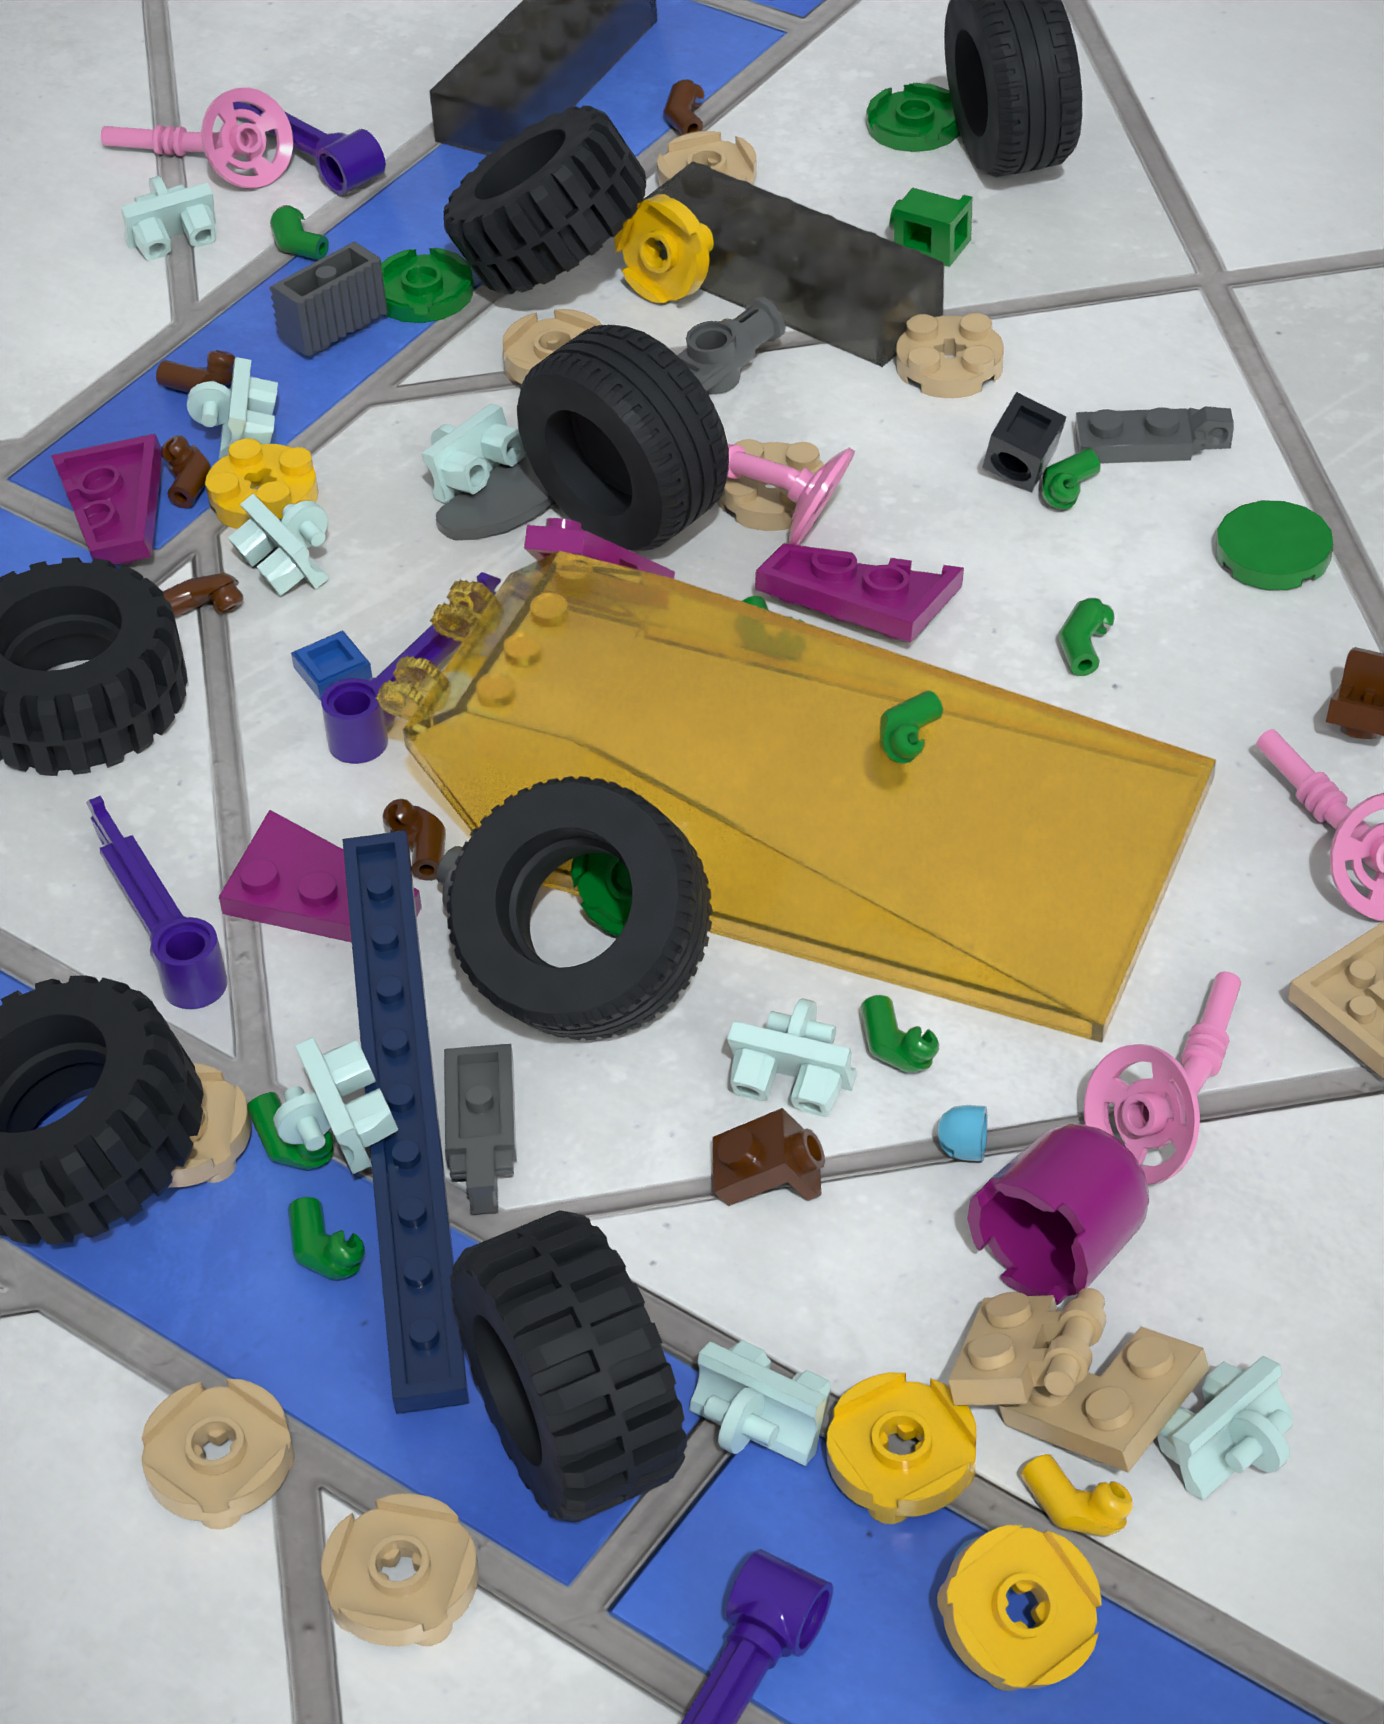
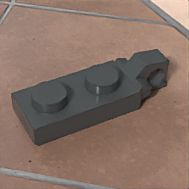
M1204 406L1200 410L1195 408L1170 409L1165 407H1158L1152 410L1123 411L1102 409L1094 412H1076L1075 419L1078 452L1087 448L1093 450L1098 456L1100 464L1190 461L1192 453L1204 449H1231L1234 427L1231 408Z
M512 1044L444 1049L445 1152L447 1165L450 1167L451 1179H467V1193L470 1196L471 1215L499 1212L497 1176L514 1174L513 1162H517Z

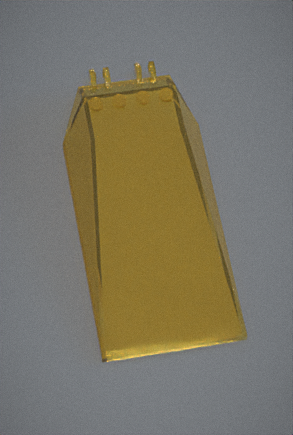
M558 551L510 573L495 595L483 583L475 581L470 583L467 579L465 581L461 579L455 581L446 597L450 603L445 604L444 602L442 605L439 604L430 620L436 632H439L441 636L452 637L453 640L462 642L447 666L441 672L430 660L416 659L414 656L408 657L407 655L399 660L396 665L397 668L393 672L397 681L392 682L389 680L388 683L384 682L378 690L379 694L375 699L382 707L381 710H385L387 714H392L393 717L397 715L401 719L408 720V723L403 728L406 749L471 832L474 828L478 829L482 825L480 821L485 815L489 816L492 813L491 809L498 804L502 806L507 797L517 795L518 791L524 788L530 790L532 785L538 782L546 783L548 779L555 778L561 781L563 777L573 776L575 779H578L579 776L589 777L591 780L599 778L606 780L608 783L612 781L623 788L626 787L633 790L638 795L640 794L657 807L685 834L689 843L697 851V856L701 859L704 866L703 871L709 880L707 887L711 889L709 903L712 905V915L709 916V920L712 921L711 930L708 932L1100 1043L1105 1038L1210 789L1216 767V759L673 578L563 551ZM926 690L934 692L942 703L943 714L940 719L920 728L918 731L919 741L925 739L922 753L910 763L901 764L891 761L880 748L881 715L887 709ZM573 859L555 869L542 885L580 896L578 886L573 887L571 877Z

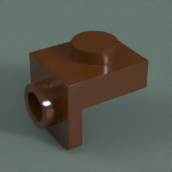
M1353 647L1347 655L1342 682L1330 699L1326 722L1340 725V731L1348 736L1359 739H1375L1377 734L1384 736V653Z
M783 1108L712 1137L713 1192L728 1206L787 1182L807 1201L821 1196L820 1168L825 1164L823 1147L812 1130L804 1129Z

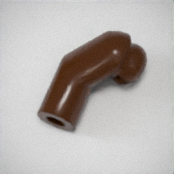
M690 79L680 80L672 86L663 110L665 119L681 135L703 130V122L693 110H697L700 107L695 102L696 97L704 99V90Z
M210 351L207 355V367L198 368L163 360L157 368L156 381L160 386L187 393L197 384L209 381L229 386L232 383L235 356L226 351Z
M176 435L163 444L161 456L169 463L168 469L176 477L168 490V498L174 505L186 509L193 505L203 489L211 465L195 445L190 446L185 437Z
M225 572L191 578L163 591L165 599L171 604L175 618L211 601L213 602L214 609L222 614L235 610L243 603V594L237 588L239 581L234 576Z
M407 799L393 800L384 809L382 816L383 824L391 832L406 830L409 849L413 851L411 868L414 876L426 881L437 879V869L445 851L446 830L443 823L429 811L419 806H413Z

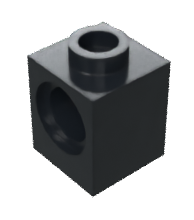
M1016 392L991 434L982 468L1032 493L1057 449L1067 416Z

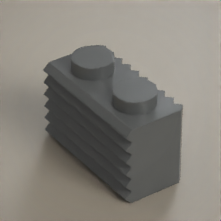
M355 241L269 287L273 294L271 296L274 302L272 307L275 310L274 316L277 319L275 324L278 330L276 332L281 339L304 355H313V353L326 350L331 342H338L339 337H346L347 333H354L355 330L366 328L371 323V319H379V315L387 314L388 311L381 258Z

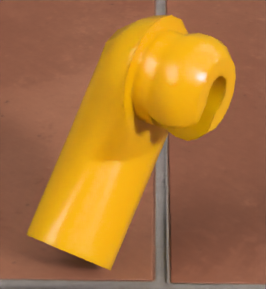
M1050 1454L1034 1458L1021 1472L1023 1481L1051 1521L1060 1529L1107 1537L1125 1528L1127 1524L1126 1517L1133 1509V1499L1129 1491L1120 1483L1111 1481L1109 1484L1101 1482L1098 1483L1093 1492L1075 1489Z

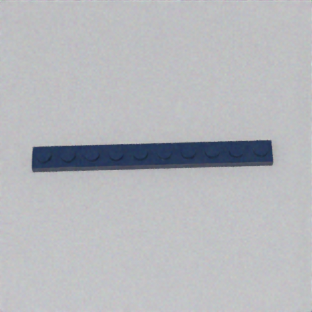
M404 830L345 838L342 841L361 1049L376 1082L365 1086V1095L380 1088L398 1127V1131L370 1145L393 1403L396 1414L469 1403L464 1349L459 1334V1321L454 1314L452 1303L454 1292L450 1287L454 1257L407 832Z

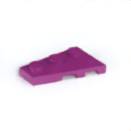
M156 434L51 455L93 560L97 558L109 560L113 564H129L139 559L152 557L162 462L161 445Z
M562 518L546 519L545 526L527 525L524 549L562 583L672 594L675 571L588 531L581 530L582 524L580 522Z
M783 543L756 570L755 590L778 597V599L785 603L799 604L828 614L835 620L848 621L881 632L888 638L901 639L911 643L962 588L964 567L943 565L942 574L911 570L912 560L890 558L888 565L861 564L857 562V557L852 552Z
M269 810L219 895L222 914L351 942L343 849ZM414 888L416 915L418 916L422 905L420 892Z

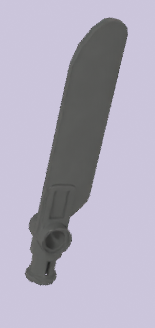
M758 296L746 305V310L735 319L727 318L721 321H706L693 326L687 332V348L677 356L684 361L698 378L707 394L725 393L739 383L740 368L754 358L757 348L767 341L773 342L784 335L786 329L784 318L773 302L765 297ZM526 454L525 458L512 467L500 464L491 470L487 485L474 495L462 491L443 505L436 513L439 531L447 538L455 541L480 539L507 532L531 520L555 503L535 474Z

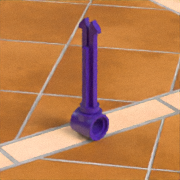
M233 103L234 110L247 109L259 116L263 113L261 109L250 103ZM285 112L292 129L293 146L316 158L318 171L323 181L335 194L343 195L384 173L386 162L383 151L378 141L369 131L358 129L348 135L342 132L326 134ZM274 129L266 131L276 137Z
M481 572L477 576V585L452 609H448L376 678L372 677L368 680L361 678L344 679L330 685L324 691L321 697V706L328 748L333 757L345 763L359 764L376 759L386 750L388 745L387 728L395 719V711L399 708V702L477 628V625L484 618L491 620L496 615L503 597L502 594L494 591L501 582L500 578Z
M97 796L88 800L86 804L93 815L90 819L102 845L105 844V846L100 848V854L150 935V955L156 964L166 1000L175 1007L182 1009H199L214 1003L223 995L227 988V975L216 930L203 919L182 915L133 835L123 837L106 810L102 797Z
M762 1549L754 1552L739 1573L728 1600L726 1620L733 1626L727 1636L728 1644L681 1724H737L768 1669L774 1668L780 1657H788L791 1654L798 1657L802 1656L812 1645L824 1623L833 1595L832 1583Z

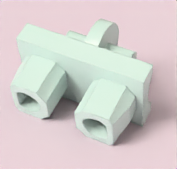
M159 175L149 178L150 194L135 197V203L121 206L125 225L124 238L129 249L138 247L148 261L165 257L171 251L170 237L185 233L190 245L195 247L211 244L216 240L213 193L208 182L184 188L182 184L166 189Z
M235 357L230 389L215 381L197 384L188 394L187 410L196 422L206 427L222 425L219 459L228 455L229 446L240 439L251 438L257 440L260 444H270L275 421V416L272 413L275 406L278 383L250 377L251 360Z
M489 404L457 428L449 424H443L431 434V446L421 454L434 479L433 494L435 500L447 503L462 491L474 495L487 485L491 470L500 464L512 467L525 458L526 453L519 430L507 426L503 408L498 405Z
M254 494L240 504L250 519L231 534L228 539L251 567L256 565L273 549H276L256 569L280 596L285 594L302 578H305L315 589L319 588L329 579L325 572L309 557V550L307 549L312 545L315 547L322 545L326 539L325 531L328 526V517L326 512L317 503L303 501L297 504H288L282 511L283 518L281 521Z
M804 998L798 1000L792 1015L771 1011L766 1028L733 1021L727 1038L734 1055L730 1083L735 1094L758 1101L768 1100L776 1073L796 1077L797 1080L791 1096L793 1107L803 1112L823 1117L829 1115L841 1089L852 1091L857 1076V1069L851 1067V1049L833 1045L836 1036V1026L817 1022L816 1002Z
M314 1037L296 1044V1050L315 1093H305L303 1088L299 1086L292 1087L284 1093L286 1102L276 1111L273 1118L278 1136L284 1142L304 1144L307 1150L315 1151L324 1146L326 1142L324 1134L332 1128L353 1174L372 1166L365 1148L398 1131V1127L380 1088L346 1104L342 1100L343 1096L376 1082L358 1040L332 1049L324 1054H321Z
M741 1340L729 1350L710 1341L699 1352L697 1362L700 1368L699 1379L691 1399L689 1411L721 1426L718 1439L720 1448L733 1454H738L752 1440L806 1466L816 1455L822 1421L827 1411L831 1391L830 1381L808 1370H805L803 1373H797L792 1379L770 1370L771 1361L765 1351L744 1340Z
M1262 1356L1247 1370H1243L1223 1361L1206 1376L1202 1387L1206 1406L1197 1414L1180 1406L1157 1435L1161 1452L1180 1465L1187 1492L1204 1500L1235 1471L1242 1473L1252 1464L1262 1471L1273 1473L1277 1472L1287 1463L1290 1458V1449L1283 1435L1292 1428L1293 1417L1291 1409L1284 1401L1279 1390V1378L1282 1375L1279 1363Z

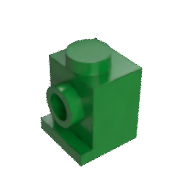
M912 187L902 200L899 199L895 202L890 214L889 225L894 230V252L950 267L971 241L973 197L962 195L958 200Z

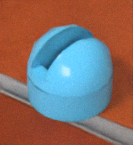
M954 1106L942 1115L937 1126L940 1146L950 1157L967 1161H984L988 1125L987 1106Z

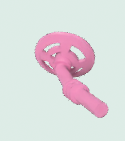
M244 87L226 91L214 99L204 115L201 132H187L185 127L178 126L175 128V126L165 127L164 125H157L154 130L103 126L101 130V142L105 146L154 149V152L160 155L166 153V155L176 154L177 156H184L186 152H205L210 165L219 176L227 182L242 188H259L277 180L288 167L293 151L291 125L281 106L266 93ZM233 103H250L261 109L263 113L259 116L247 109L234 110ZM218 115L223 121L220 132H213V125ZM236 118H245L252 123L238 125ZM274 129L277 146L273 161L270 163L262 155L266 148L265 132ZM246 155L249 162L239 161L233 156ZM228 163L232 167L242 170L253 168L256 175H240L231 171L226 165Z
M728 444L729 471L727 478L737 479L745 476L789 491L787 498L796 503L789 530V544L796 546L802 542L824 509L847 470L855 451L850 447L841 451L828 460L818 471L813 473L806 468L800 472L795 468L748 454L739 445Z
M1275 729L1264 732L1258 738L1256 746L1297 789L1296 798L1302 804H1305V808L1310 813H1313L1316 820L1320 823L1328 822L1336 829L1330 850V870L1339 894L1357 912L1369 918L1384 921V823L1370 827L1363 820L1370 814L1384 809V793L1365 799L1353 809L1349 808L1346 805L1347 796L1342 791H1339L1337 785L1330 781L1324 772L1316 773ZM1361 858H1363L1364 863L1370 869L1377 871L1374 880L1365 872ZM1350 860L1353 873L1358 881L1370 889L1368 898L1361 895L1352 885L1346 871L1345 861Z
M1224 971L1216 975L1201 1021L1190 1030L1181 1056L1183 1067L1173 1056L1158 1047L1147 1044H1134L1119 1047L1107 1054L1096 1066L1090 1077L1084 1100L1085 1125L1100 1128L1114 1136L1109 1121V1103H1114V1117L1117 1130L1126 1143L1125 1146L1134 1154L1143 1169L1147 1185L1164 1182L1175 1176L1187 1164L1195 1149L1200 1126L1197 1094L1209 1077L1219 1073L1230 1042L1226 1029L1241 987V980L1234 973ZM1135 1063H1152L1153 1078L1138 1080L1130 1086L1118 1078L1126 1068ZM1172 1141L1176 1152L1167 1161L1156 1166L1143 1164L1148 1148H1160Z

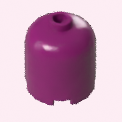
M1068 1124L1055 1127L1042 1134L994 1175L970 1199L967 1220L973 1243L977 1249L981 1251L988 1245L994 1256L1007 1268L1000 1276L1007 1286L1027 1296L1054 1295L1055 1303L1059 1305L1067 1296L1077 1295L1080 1290L1087 1288L1138 1232L1146 1219L1149 1205V1189L1143 1169L1134 1154L1119 1139L1097 1127L1083 1124Z

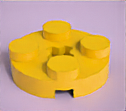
M658 194L638 203L636 213L631 219H627L624 222L623 229L614 238L616 253L623 250V257L627 267L621 270L626 281L640 296L654 303H665L670 300L677 301L693 294L701 287L708 273L709 252L713 249L714 245L710 229L705 224L699 223L696 216L684 204L665 194ZM656 240L661 241L665 245L668 258L663 260L660 257L661 248L657 245Z
M251 438L233 442L228 448L229 454L222 457L212 466L205 481L210 507L215 509L217 519L224 525L234 529H239L250 519L240 504L252 494L278 519L283 518L282 511L285 506L303 501H313L316 503L319 493L312 456L307 449L302 447L292 448L279 444H260L257 440Z
M888 1372L878 1374L852 1386L840 1397L836 1404L834 1418L827 1432L828 1467L837 1486L849 1499L867 1508L869 1514L875 1520L884 1524H896L904 1521L907 1517L926 1515L945 1507L972 1483L975 1477L977 1425L968 1405H954L951 1389L948 1385L930 1378V1386L920 1382L906 1381V1373ZM897 1433L904 1441L916 1437L920 1442L915 1446V1452L899 1455L888 1451V1436Z
M1005 1525L983 1534L970 1542L956 1556L951 1564L947 1579L939 1588L937 1595L938 1608L944 1617V1627L952 1647L969 1669L979 1677L986 1679L993 1687L1002 1691L1039 1689L1057 1683L1075 1673L1087 1661L1096 1645L1099 1632L1094 1634L1097 1624L1096 1608L1102 1606L1100 1586L1096 1575L1084 1555L1070 1541L1049 1530L1042 1533L1032 1528H1020L1023 1525ZM1010 1587L1018 1595L1028 1591L1035 1595L1038 1603L1030 1611L1032 1618L1036 1622L1032 1629H1029L1022 1621L1014 1623L1009 1618L1006 1612V1608L1009 1605L1006 1593Z

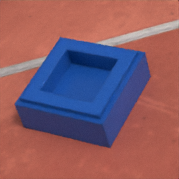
M343 630L291 652L294 669L320 701L324 691L330 685L340 680L349 678L368 680L372 678L370 662Z

